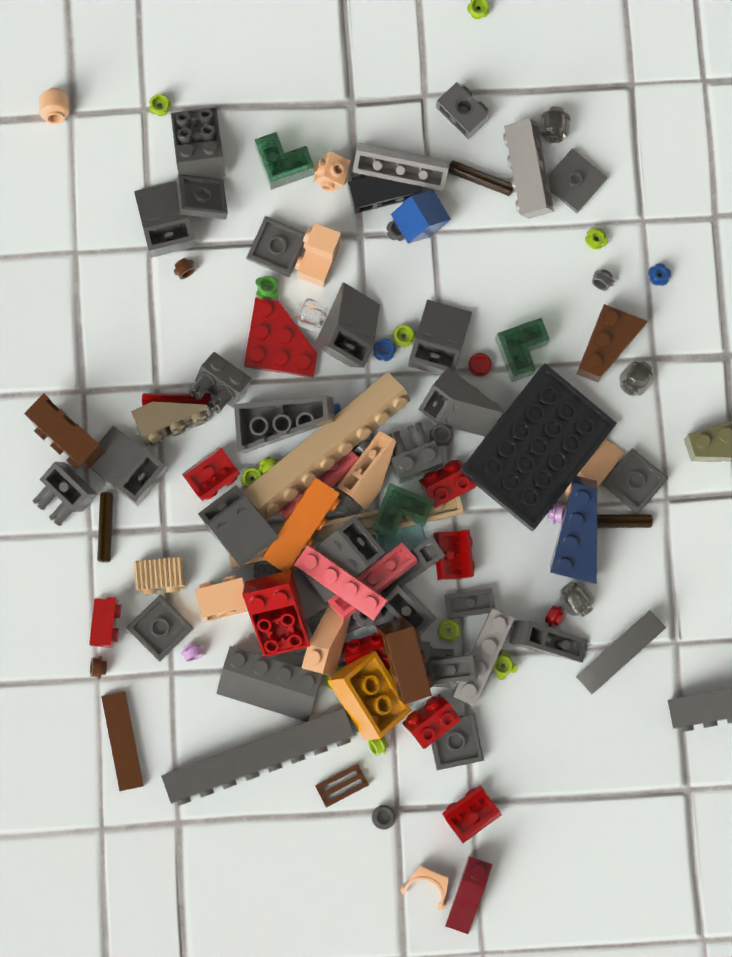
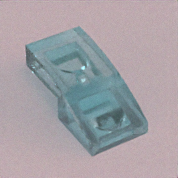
M422 524L403 527L372 536L385 551L382 557L401 542L409 551H412L413 548L426 540Z

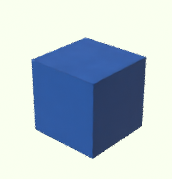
M434 190L415 194L407 198L401 206L391 213L392 218L408 244L430 238L451 220Z

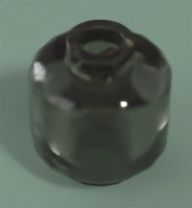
M550 107L549 110L541 114L540 135L545 138V141L560 143L569 136L570 115L564 112L563 108Z
M632 361L620 374V387L630 396L644 394L654 381L651 366L643 361Z
M573 580L560 590L559 600L571 616L581 615V617H584L593 610L592 605L595 597L584 582Z

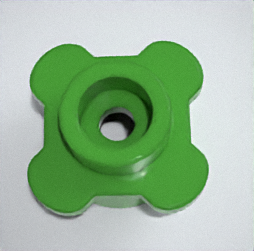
M264 276L256 279L255 284L258 286L256 296L258 298L271 297L276 299L279 296L277 278Z

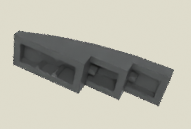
M649 610L581 671L576 678L593 694L666 627Z

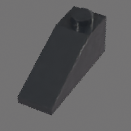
M359 175L348 181V191L355 214L401 203L415 194L423 193L422 186L373 176L365 177L364 175Z

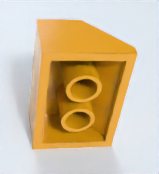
M372 651L344 666L328 680V683L364 740L381 739L412 711L408 703L403 704L399 700L392 677L376 651Z

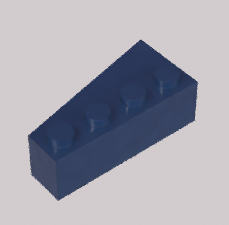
M574 475L550 563V573L597 584V481Z

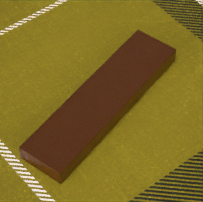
M126 692L101 696L119 791L144 787Z

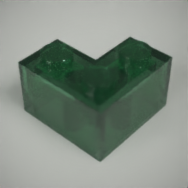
M277 132L254 139L255 148L270 190L314 175V165L307 146L284 153Z
M542 318L504 330L496 335L495 340L511 383L534 375L536 368L530 351L547 346L550 340Z
M390 483L371 532L394 540L402 518L425 527L433 508L434 500Z

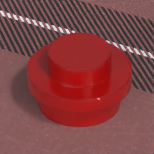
M484 353L474 354L468 362L470 372L479 377L487 375L492 367L491 359Z
M553 605L548 611L545 622L549 624L550 628L559 627L563 623L566 614L563 613L564 608L562 606L557 607Z

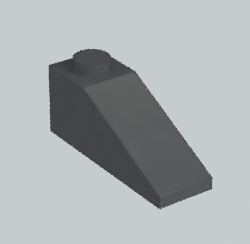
M514 620L509 644L580 663H583L588 639L531 621Z

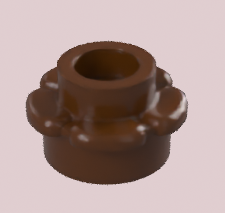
M186 258L179 260L174 265L175 275H178L180 279L191 276L196 270L193 265L194 261L187 260Z
M102 656L98 658L92 657L90 662V676L97 677L99 680L101 675H106L107 661H104Z

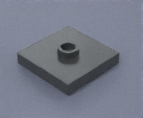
M572 148L548 175L551 193L575 213H578L606 182L607 177Z
M178 175L176 182L180 215L217 219L227 218L228 211L224 180Z
M265 216L246 259L286 277H290L305 242L303 240L306 233Z
M632 448L601 485L632 511L639 514L668 480V477Z
M161 594L126 627L159 662L194 629Z
M474 713L459 716L461 721L431 744L437 771L484 761Z

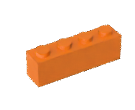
M314 477L277 532L279 538L267 547L262 558L283 572L294 571L296 568L294 564L299 559L297 557L301 551L305 550L307 545L313 543L314 539L311 536L315 530L320 531L325 525L327 519L324 517L329 510L333 512L339 504L340 499L337 497L340 493Z

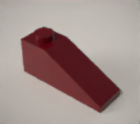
M470 856L467 857L445 927L465 934L469 933L493 864Z

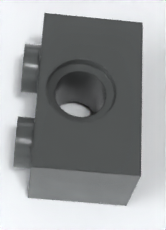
M457 82L436 103V108L467 139H470L489 118L488 108L482 102H477L466 86L463 85L461 87ZM460 106H467L470 111L462 113L458 108Z

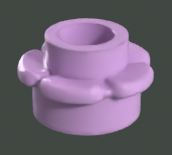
M559 501L548 512V519H552V524L562 522L566 505L559 504Z
M192 642L183 647L184 650L181 652L186 662L194 661L204 656L202 651L204 646H198L197 642Z

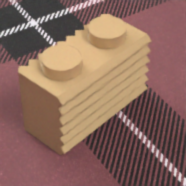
M182 557L134 561L137 592H142L143 596L155 595L156 590L165 589L166 593H178L180 588H185Z

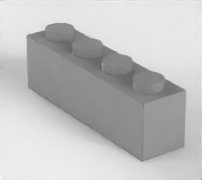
M529 118L505 125L503 139L506 147L509 149L507 161L510 169L513 171L514 178L511 179L514 191L517 193L516 209L518 213L530 219L554 212L538 123Z
M358 143L352 172L444 191L450 161Z
M491 607L470 656H476L478 680L457 683L452 694L453 697L476 706L513 623V616Z

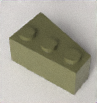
M732 421L688 434L684 438L690 460L697 462H732Z

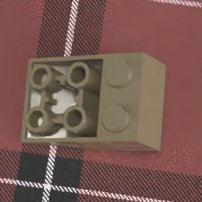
M151 402L131 411L145 444H151V446L162 443L164 437L171 434L178 436L186 431L185 428L193 424L195 427L208 422L207 418L211 417L208 406L204 404Z

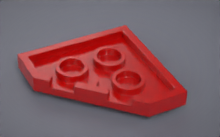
M255 297L244 367L314 378L317 361L315 349L279 301Z

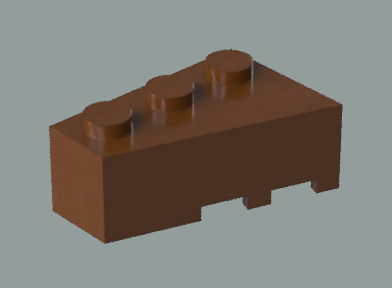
M604 304L576 374L599 382L643 330L648 321Z
M45 393L24 413L36 427L34 432L43 441L48 438L52 442L50 447L59 455L62 453L66 454L69 457L66 461L76 470L80 467L83 471L87 472L105 453L100 444L71 420L61 408L59 409L54 405Z
M403 618L375 626L377 633L382 635L385 646L382 649L384 655L388 657L391 668L389 671L399 700L403 704H407L432 696L430 688L433 687V682L430 674H426L424 665L427 664L424 651L419 649L418 642L421 641L417 627L414 628Z

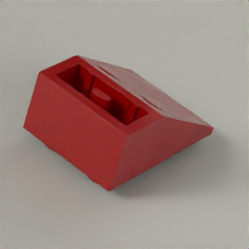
M292 571L245 581L242 596L263 656L268 657L310 647L299 591Z

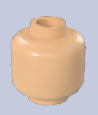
M49 88L42 92L39 96V114L44 120L51 124H58L69 116V97L67 93L58 88Z

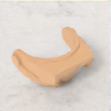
M420 865L409 878L406 885H402L400 889L401 894L405 895L409 885L415 881H431L441 892L442 899L439 902L438 910H444L448 876Z

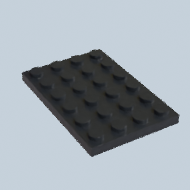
M544 363L458 471L530 531H534L571 484L574 475H578L617 423Z

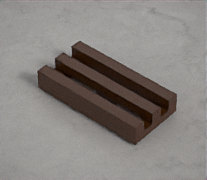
M356 764L315 787L327 808L369 786L359 764ZM354 771L357 772L358 775L323 792V787ZM359 779L362 781V784L329 801L326 797Z

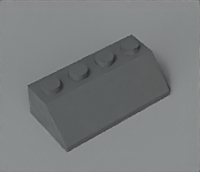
M230 646L216 694L307 722L312 712L322 680V674Z

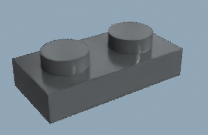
M492 588L444 595L448 619L488 614L491 607L495 608Z
M474 655L427 661L428 673L431 676L433 686L478 680L477 660Z

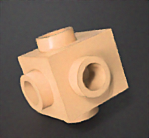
M330 151L317 162L314 168V173L316 174L313 182L319 184L326 191H335L345 186L349 178L347 172L351 161Z

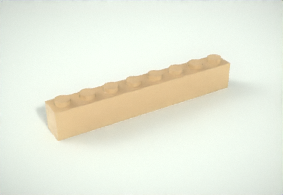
M387 372L335 415L334 422L320 427L245 489L243 493L265 520L274 516L284 505L295 499L302 490L309 486L314 477L318 478L325 471L331 469L337 461L349 454L355 446L367 439L373 431L385 424L397 411L403 409L411 401L405 388Z

